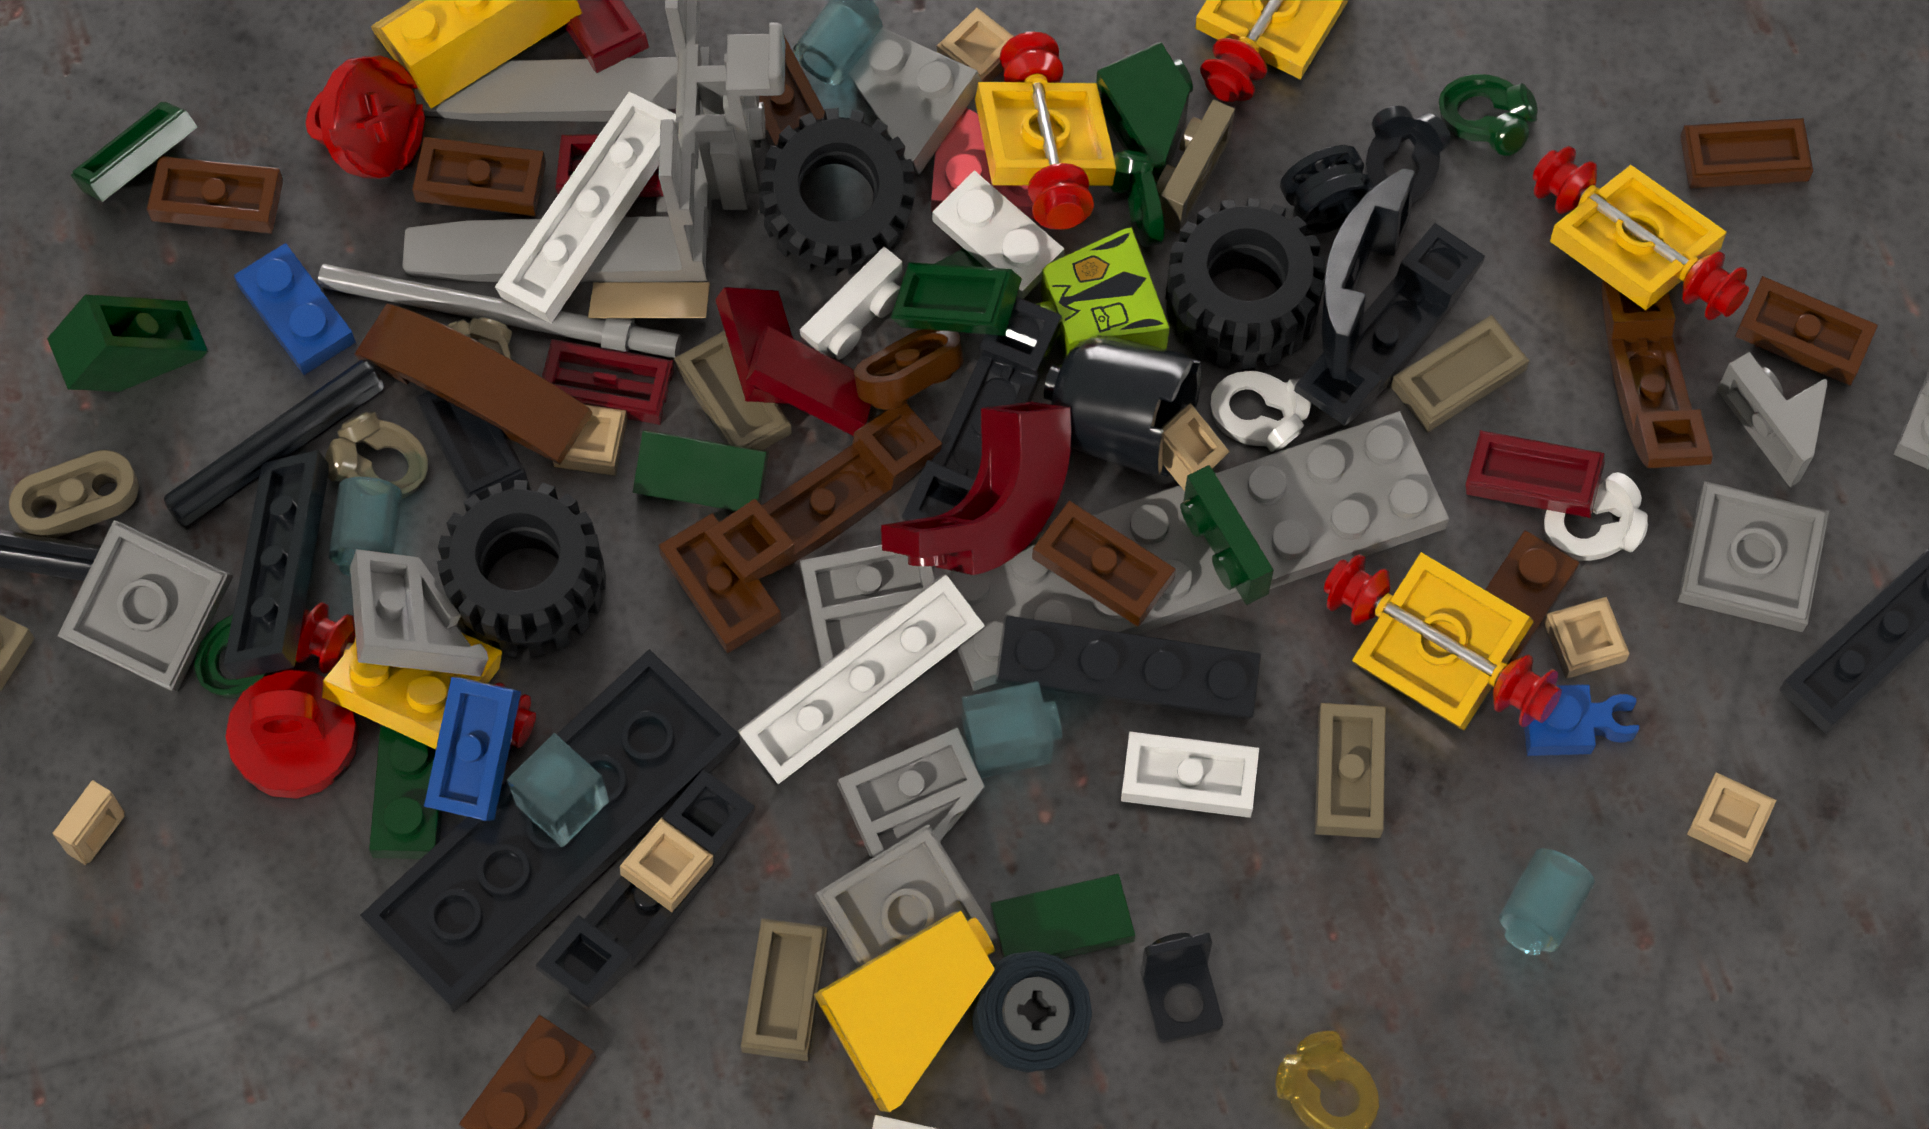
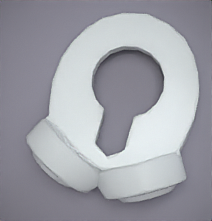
M1243 371L1226 376L1217 384L1211 395L1210 406L1213 421L1226 436L1247 445L1267 446L1273 452L1275 450L1280 451L1301 434V429L1304 427L1302 421L1308 417L1311 402L1294 391L1296 383L1301 378L1289 379L1288 382H1283L1270 374L1258 371ZM1245 389L1254 390L1263 397L1267 406L1281 410L1284 418L1277 421L1261 415L1257 419L1244 420L1235 416L1231 411L1229 402L1238 391Z
M1619 472L1612 473L1599 485L1593 512L1595 514L1611 512L1620 517L1619 522L1601 525L1599 532L1595 536L1580 539L1567 531L1564 525L1566 513L1547 510L1544 519L1545 539L1548 544L1578 561L1603 559L1621 549L1630 553L1633 552L1642 543L1648 529V515L1646 512L1638 509L1642 500L1640 490L1633 480L1625 474Z

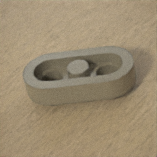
M99 450L25 477L12 490L9 499V509L13 519L23 533L58 538L124 513L137 498L139 482L131 464L123 455L110 450ZM104 484H117L116 489L111 494L105 496L98 495L99 489ZM44 506H56V510L51 516L46 518L37 517L39 510Z

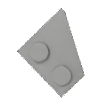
M883 27L849 73L856 88L868 106L871 107L877 119L888 126V136L891 139L897 136L905 145L904 157L906 160L912 159L915 173L919 175L976 95L978 82H983L977 70Z
M882 545L800 560V569L820 666L825 665L934 582L932 566L909 565L908 556L882 551Z
M356 549L350 565L358 662L481 677L488 661L487 651L482 644L470 646L457 627L461 616L460 613L451 604L448 597L438 591L434 583L435 578L419 557Z
M958 727L838 779L837 782L871 859L927 824L930 825L941 842L985 787Z

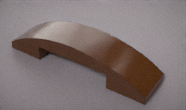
M1603 280L1601 287L1603 310L1614 381L1626 427L1639 458L1647 468L1711 465L1713 454L1701 410H1692L1672 337L1676 318L1669 292L1647 310H1644Z
M386 304L354 353L357 359L367 360L374 368L406 385L411 381L502 429L509 439L559 465L593 413L589 407L495 350L439 322L392 304Z
M907 404L895 409H888L855 431L851 446L763 505L756 499H753L705 531L704 538L744 584L760 579L807 556L856 524L925 467L927 460L931 461L941 451L943 443Z

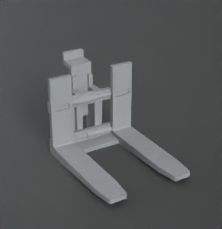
M665 0V11L676 57L627 58L599 73L594 71L587 59L506 61L432 109L416 89L414 94L416 104H423L424 116L468 121L608 122L628 92L636 94L676 114V122L679 123L678 136L674 119H664L660 123L658 177L664 197H657L656 216L623 217L580 282L707 281L706 249L709 227H712L713 200L721 199L723 210H747L748 193H760L755 148H761V140L765 139L766 125L764 102H759V96H774L784 93L786 44L782 25L778 22L769 23V34H727V53L724 54L725 65H713L710 48L700 47L699 44L701 10L699 0ZM541 219L466 220L409 227L405 230L403 269L406 275L462 282H498Z

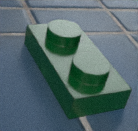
M1205 466L1187 475L1184 499L1180 504L1181 513L1195 537L1204 535L1214 551L1212 563L1222 584L1228 590L1236 588L1246 605L1268 595L1274 569L1211 466Z
M380 726L369 851L373 858L421 859L440 842L442 811L424 807L436 749L386 726Z

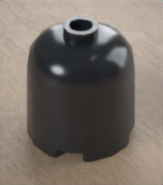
M1097 335L1079 342L1070 350L1062 365L1054 363L1051 366L1045 381L1043 396L1045 400L1051 401L1052 405L1070 407L1072 449L1149 476L1155 474L1168 477L1170 472L1163 465L1162 454L1165 434L1164 430L1160 428L1177 412L1182 410L1185 405L1191 403L1193 407H1197L1202 380L1201 362L1190 359L1183 353L1112 336Z

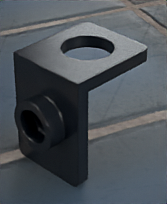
M1176 933L1154 941L1152 945L1144 948L1140 973L1157 1037L1162 1043L1219 1031L1223 1026L1222 1015L1208 968L1212 947L1210 933L1193 936L1189 933ZM1186 986L1199 993L1203 1001V1010L1196 1019L1189 1022H1179L1168 1015L1164 1007V999L1173 988Z

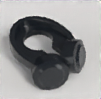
M1404 106L1385 108L1378 112L1372 120L1371 125L1375 137L1368 149L1365 174H1368L1375 186L1389 177L1383 168L1385 160L1397 154L1401 142L1410 139L1415 146L1412 159L1418 166V174L1414 178L1412 203L1421 199L1433 185L1439 169L1440 152L1446 149L1451 141L1450 132L1445 123L1436 115L1427 113L1414 119L1410 110Z

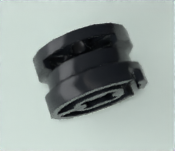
M1330 146L1316 151L1298 161L1282 177L1280 189L1286 201L1290 205L1295 206L1294 218L1298 216L1307 224L1305 233L1314 235L1341 228L1353 208L1375 187L1368 174H1363L1364 163L1353 146Z

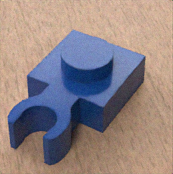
M1555 685L1562 689V694L1553 712L1543 723L1534 719L1528 726L1524 727L1527 756L1592 754L1596 746L1595 736H1603L1610 741L1618 743L1629 742L1636 737L1639 725L1622 726L1616 723L1612 716V713L1616 711H1632L1636 704V698L1628 694H1618L1609 697L1604 702L1591 703L1589 685Z

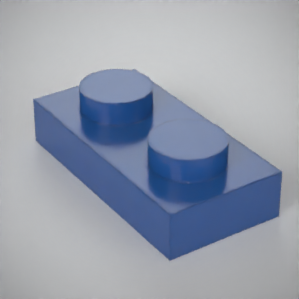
M286 243L234 275L242 293L303 375L356 343L351 329Z
M451 677L424 807L485 821L495 819L521 691L465 678Z

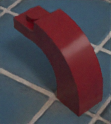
M1023 402L981 408L982 456L979 472L969 493L957 506L944 514L881 525L882 551L908 556V564L912 566H935L936 568L969 575L988 572L1017 556L1035 539L1045 526L1058 502L1065 483L1071 450L1070 407L1038 402Z

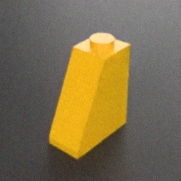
M962 911L951 913L814 994L876 1105L882 1112H891L902 1105L995 970L988 958V955L995 952L993 943L976 917L967 921Z

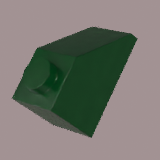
M1162 42L1098 69L1096 78L1104 117L1124 150L1146 154L1155 162L1153 177L1156 185L1166 165H1171L1187 118L1189 94L1193 91L1192 79L1186 66L1180 59L1173 61Z
M85 294L47 338L68 390L120 392L202 359L208 352L188 302L179 300Z

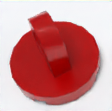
M381 55L347 59L332 72L323 91L313 100L306 117L307 133L311 138L326 146L332 159L347 173L362 178L380 179L388 177L395 170H403L410 164L421 144L425 121L423 104H416L415 94L412 90L418 89L411 74L398 61Z
M285 670L264 676L243 691L230 711L225 735L230 758L244 779L255 785L258 790L272 797L294 799L315 794L334 783L333 778L341 773L344 766L347 769L354 758L359 735L355 714L349 709L322 698L323 680L325 677L315 672Z

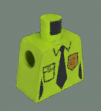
M1132 227L1120 230L1047 264L1042 269L1041 296L1043 302L1036 305L1062 315L1063 319L1056 339L1064 359L1079 342L1097 335L1112 336L1167 349L1169 325Z

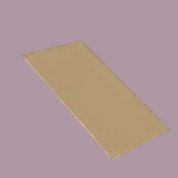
M593 282L588 318H706L710 282Z

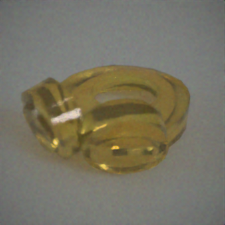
M1335 1031L1313 1033L1299 1042L1297 1054H1287L1278 1067L1275 1087L1279 1099L1290 1101L1300 1119L1311 1129H1368L1376 1118L1379 1108V1096L1376 1085L1370 1073L1363 1065L1344 1052L1341 1037ZM1320 1069L1331 1081L1341 1080L1352 1085L1359 1097L1358 1108L1355 1112L1346 1117H1336L1326 1112L1320 1101L1321 1090L1307 1077L1308 1070Z

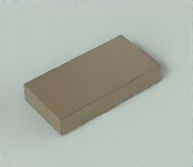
M1490 315L1393 376L1390 386L1428 433L1526 371L1529 359L1494 316Z
M725 331L674 358L677 371L725 444L764 450L792 434L791 424L777 403L745 401Z
M761 919L741 1042L742 1053L802 1061L809 1060L817 1000L814 994L820 988L828 936L827 927Z

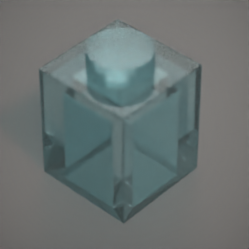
M1038 681L962 697V724L970 756L981 778L1052 763L1053 740L1062 739L1061 723L1054 700L1043 702Z
M555 733L507 779L516 806L562 848L609 802L602 775Z

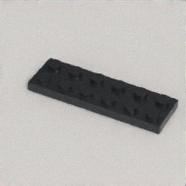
M649 649L502 784L494 820L485 821L466 817L361 913L360 916L363 922L454 1013L663 817L703 769L709 773L741 743L740 734Z

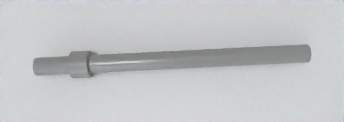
M323 264L319 271L318 286L320 288L469 318H489L509 326L599 343L601 348L627 353L630 350L675 358L679 355L681 347V334L635 326V319L606 318L605 320L560 311L551 324L505 299L329 264Z

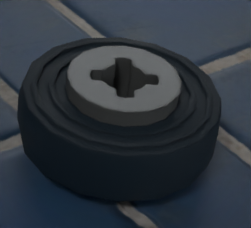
M1039 951L1010 954L993 964L994 972L972 1002L970 1009L974 1033L985 1052L1004 1067L1026 1073L1054 1069L1072 1058L1087 1038L1092 1017L1089 991L1078 972L1058 956ZM1033 994H1035V1000L1038 1001L1040 1005L1044 1008H1040L1039 1005L1033 1000Z

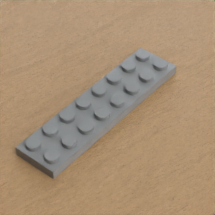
M1400 411L1215 473L1274 569L1270 589L1333 568L1342 559L1349 562L1358 554L1368 556L1444 530L1449 521L1445 508ZM1179 485L1093 514L1094 517L1176 568L1175 579L1139 627L1032 559L1033 548L1046 531L1040 532L1013 559L985 573L969 575L934 568V579L936 580L941 575L946 574L985 625V627L957 647L973 691L998 683L995 682L1003 621L1007 615L1138 635L1242 599L1236 588L1228 590L1220 581L1212 563V555L1215 553L1204 535L1195 537L1188 528L1180 509L1185 493L1182 487Z

